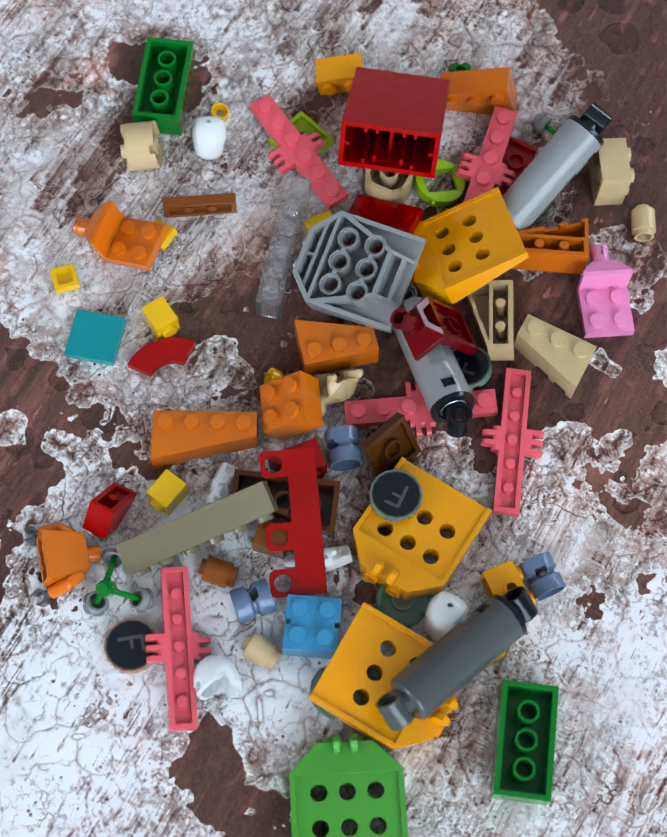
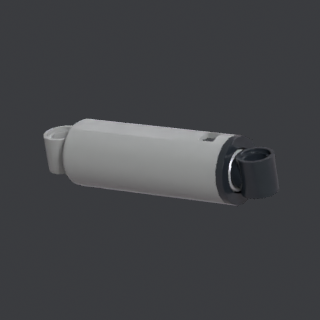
M595 102L587 108L580 118L575 115H570L561 128L550 138L540 153L502 196L517 231L529 229L570 180L587 164L592 155L604 144V140L599 134L607 127L613 117Z
M409 284L400 307L407 310V312L423 299V297H417V290L413 285ZM392 327L432 420L437 423H445V431L452 437L461 438L466 436L471 426L475 398L451 347L438 344L417 361L412 355L402 330Z

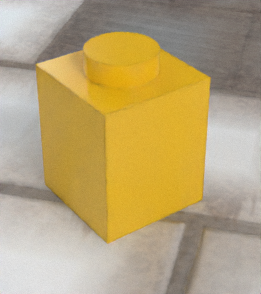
M163 296L141 307L145 321L158 340L170 338L180 329L178 317Z
M166 469L146 492L149 499L148 504L156 512L161 513L163 511L170 515L186 497L189 490L184 481Z

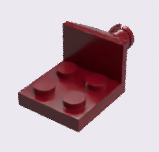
M429 296L424 297L408 312L403 308H398L391 314L390 323L393 324L392 327L402 330L412 355L417 361L438 344L447 345L469 355L478 350L461 311Z

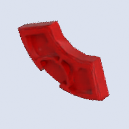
M177 337L153 341L133 355L127 364L128 368L151 377L157 369L165 365L178 364L185 366L195 347V341Z

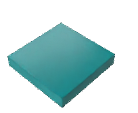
M77 309L64 352L65 357L114 366L126 326V318Z

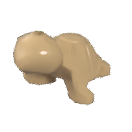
M362 368L340 370L339 377L335 373L314 374V377L319 379L322 417L326 414L328 404L343 402L351 398L360 378L364 374Z

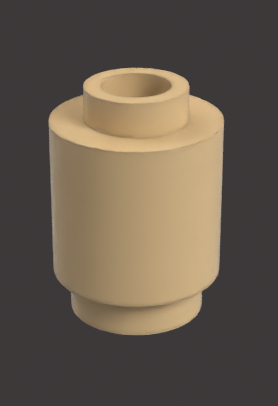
M647 204L637 205L631 210V232L636 241H650L656 233L655 209Z
M255 633L253 637L248 635L240 648L244 651L242 655L244 658L264 670L268 668L271 671L283 651L278 649L277 644L258 633Z

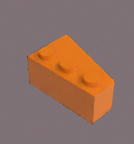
M509 67L443 72L440 74V79L450 80L446 110L492 115L495 106L517 111L518 93Z
M588 218L581 219L579 223L567 225V222L559 223L558 227L545 229V226L518 231L529 258L511 269L582 274L586 269L589 259Z
M294 320L296 341L305 373L312 376L318 373L322 374L378 362L379 347L374 328Z

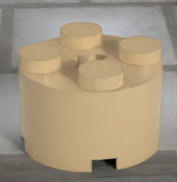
M143 121L121 124L120 131L122 138H124V144L120 145L122 159H126L127 170L142 171L161 168L160 166L163 164L162 143L159 144L158 140L160 132L157 122Z
M365 169L364 185L366 196L397 203H403L409 197L412 190L413 175Z

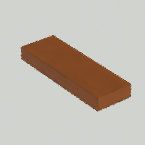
M235 193L163 198L166 218L237 213Z

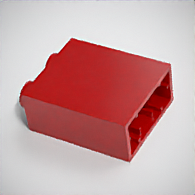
M356 67L341 122L338 165L435 178L450 80Z

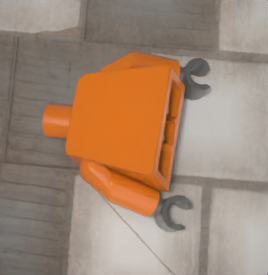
M60 522L40 526L38 530L33 526H27L24 530L27 534H33L31 538H26L24 541L31 546L37 545L43 587H48L47 591L37 589L33 592L34 597H38L41 594L44 595L43 601L37 603V606L46 607L51 602V598L55 599L72 590L83 581L84 576L90 569V562L102 560L100 545L87 546L84 533L76 532L75 529Z

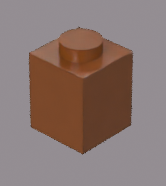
M267 521L258 524L252 542L253 551L284 559L285 553H290L291 550L271 552L267 549L265 529L269 524L276 523ZM275 529L271 533V541L277 546L284 545L288 540V534L283 529Z

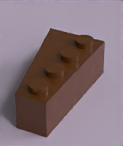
M235 469L232 494L261 481H266L279 510L272 513L273 516L291 522L288 477L266 479L262 477L261 472ZM317 479L322 534L334 539L340 481Z

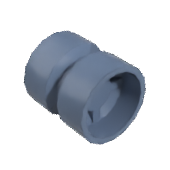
M340 425L332 427L325 432L326 445L330 450L328 452L330 469L347 471L358 468L363 464L361 448L357 446L360 440L356 426Z
M550 552L535 555L519 565L524 575V580L531 583L528 588L533 593L536 601L549 598L566 588L561 574L554 571L556 564ZM545 572L544 575L537 578L538 574Z
M265 578L251 583L248 589L242 586L229 591L240 624L255 620L256 614L265 616L277 611Z

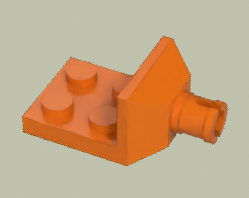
M109 200L94 212L91 219L77 217L76 222L82 224H73L74 234L81 237L85 236L88 243L105 262L150 271L169 230L165 224L124 217L114 203Z

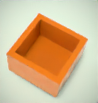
M300 370L259 386L264 434L283 441L323 427L318 378Z

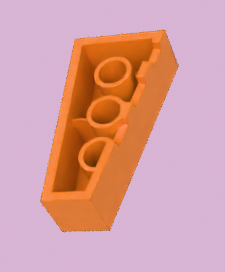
M153 410L150 456L153 469L163 468L165 465L174 463L178 465L186 463L187 460L197 458H210L211 455L219 453L228 454L258 447L259 423L257 412Z

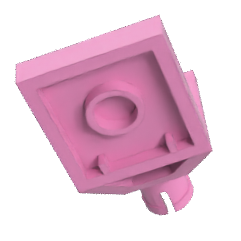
M599 245L592 246L589 249L591 263L583 271L576 289L584 338L633 335L635 328L627 290L633 269L618 260H610L607 245H601L602 251H600Z

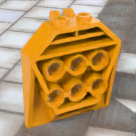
M498 187L419 222L413 235L425 238L427 243L422 250L410 282L416 289H419L423 297L429 296L440 302L454 304L529 258Z
M401 457L393 470L397 469L408 472L421 485L423 496L419 510L409 519L407 518L401 522H391L378 516L370 503L354 526L352 539L359 570L363 574V578L372 584L384 585L385 591L394 598L398 599L400 597L404 600H410V598H420L423 595H435L445 589L492 513V510L482 506L407 461L406 458ZM425 517L430 520V523L423 525L417 519ZM386 528L391 531V534L383 536L378 531ZM449 531L453 537L444 538L440 532ZM409 542L414 548L405 550L401 547V544ZM425 556H432L437 562L428 564L423 558Z
M365 602L359 608L308 698L370 740H374L389 752L427 742L433 739V737L438 738L444 726L447 727L451 721L445 715L446 712L450 714L452 711H456L459 706L455 693L425 720L414 717L413 721L401 730L392 731L377 709L376 702L382 695L392 690V678L407 667L410 661H414L434 643ZM381 644H387L391 647V657H386L381 653ZM368 668H375L379 672L378 681H372L368 678ZM359 691L365 695V705H357L354 702V692Z

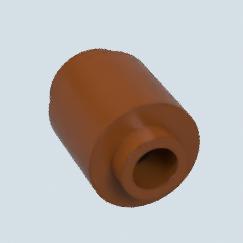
M209 555L208 560L202 559L198 574L202 575V581L222 588H226V586L233 588L239 572V568L235 567L234 563Z

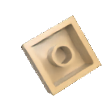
M603 138L604 144L592 155L588 164L594 206L622 205L625 196L629 194L630 183L634 182L635 177L634 168H630L631 148L627 147L626 138Z

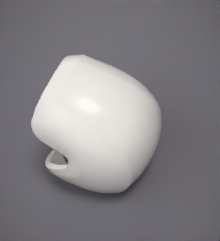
M214 116L197 118L192 127V141L195 153L205 160L219 158L223 154L224 142L227 139L224 121Z
M442 591L436 594L429 602L423 620V627L431 637L439 640L467 617L468 607L457 595Z
M207 657L199 662L195 668L193 685L198 698L201 700L211 698L220 687L224 688L227 696L230 698H234L242 690L239 672L233 663L225 657Z

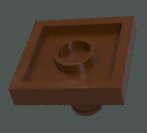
M399 412L395 413L378 429H372V434L368 432L366 439L360 444L376 477L385 471L393 470L401 457L406 458L410 462L421 452L404 415Z

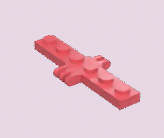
M269 94L249 104L251 113L279 147L272 151L268 158L274 161V166L279 168V172L282 175L295 168L327 210H331L348 200V193L318 157L320 148L325 145V141L320 138L318 132H313L310 135L303 133L301 135Z
M495 106L479 156L466 152L462 153L461 159L463 161L459 162L458 167L460 169H457L456 176L470 180L464 202L496 187L500 189L502 186L511 187L513 184L512 179H514L516 173L513 170L507 169L508 166L502 163L518 112Z
M506 368L500 426L495 425L493 429L482 430V436L487 438L481 439V446L490 447L491 452L498 453L492 514L512 517L519 516L524 457H542V451L537 449L543 448V441L534 439H543L544 432L527 429L531 371Z
M405 381L406 396L344 401L345 423L357 428L382 426L395 413L399 412L404 415L410 429L415 428L416 438H421V428H425L426 437H432L431 427H436V422L432 420L416 381L414 382L415 390H411L410 381ZM495 389L471 391L475 398L472 418L498 415Z
M188 566L161 567L163 634L145 635V642H156V645L146 646V653H157V656L146 657V663H165L169 732L194 731L198 729L196 690L193 685L194 661H200L201 656L212 654L211 648H200V645L211 644V637H200L199 632H192Z

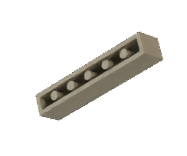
M261 481L117 544L115 548L127 576L136 574L138 578L152 572L151 566L160 563L161 567L175 562V556L184 552L185 556L200 551L199 545L209 542L211 546L225 540L223 535L233 531L234 535L249 529L248 524L256 520H258L259 524L267 522L274 518L272 513L279 510L267 482Z

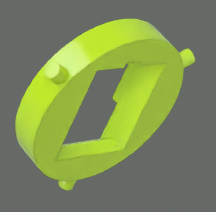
M438 159L435 175L451 173L456 190L428 192L427 185L424 183L425 178L421 176H414L413 185L418 196L430 204L431 207H447L459 200L464 191L465 182H468V180L456 176L458 168L454 164Z

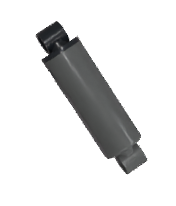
M523 586L515 587L507 591L503 596L493 594L392 678V690L382 695L376 702L377 709L392 731L405 728L413 721L414 717L425 720L526 634L527 628L525 623H528L537 615L538 609Z

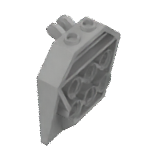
M340 211L310 227L308 234L303 238L299 257L294 260L292 273L304 301L312 310L391 333L393 330V324L390 323L391 314L394 310L401 307L427 241L425 238L345 211ZM356 239L352 245H348L349 241ZM383 246L380 252L374 253L376 248ZM347 261L344 267L339 268L342 262ZM374 269L371 275L365 276L368 270ZM338 284L335 290L330 291L331 286ZM365 292L362 298L356 299L359 293Z

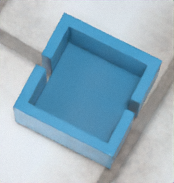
M288 594L285 616L286 624L284 626L282 645L283 655L331 659L339 643L342 599Z

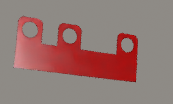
M307 447L262 452L259 459L263 478L288 477L291 522L269 524L266 527L267 549L271 552L294 550L295 568L279 569L270 572L271 594L274 598L288 597V594L304 596L326 594L327 582L315 448ZM270 456H277L282 462L281 469L276 473H271L265 468V461ZM275 529H283L288 534V540L282 546H277L271 541V533ZM282 574L289 576L292 581L291 588L286 592L278 591L274 585L275 579Z

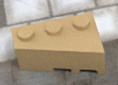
M492 280L466 296L490 360L514 361L513 280Z
M530 314L527 315L514 343V348L535 367L538 366L548 375V379L552 383L558 384L570 399L597 346Z

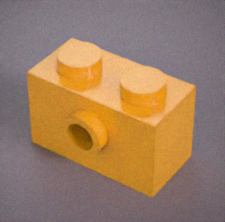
M361 53L315 59L316 84L320 95L331 96L350 92L356 67L365 68Z
M512 560L483 571L480 577V581L489 598L493 594L503 596L507 591L515 587L523 586L525 588L522 582L524 581V575L519 566L515 567ZM526 590L530 598L532 599L533 603L536 605V600L533 593L531 592V590Z

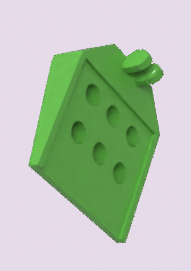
M350 733L349 741L341 742L339 734H333V737L323 738L322 743H316L289 773L292 837H316L312 832V828L318 822L325 823L329 828V832L325 837H408L403 767L374 740H367L366 736H357V733ZM372 784L380 785L384 792L383 796L377 799L370 797L367 791L368 787ZM343 786H351L355 790L354 798L351 800L341 798L339 790ZM322 787L325 789L327 797L320 802L313 800L311 792L314 788ZM374 819L382 820L386 826L385 832L379 835L373 833L370 829L371 821ZM345 821H353L357 825V832L354 835L346 836L341 831V825Z

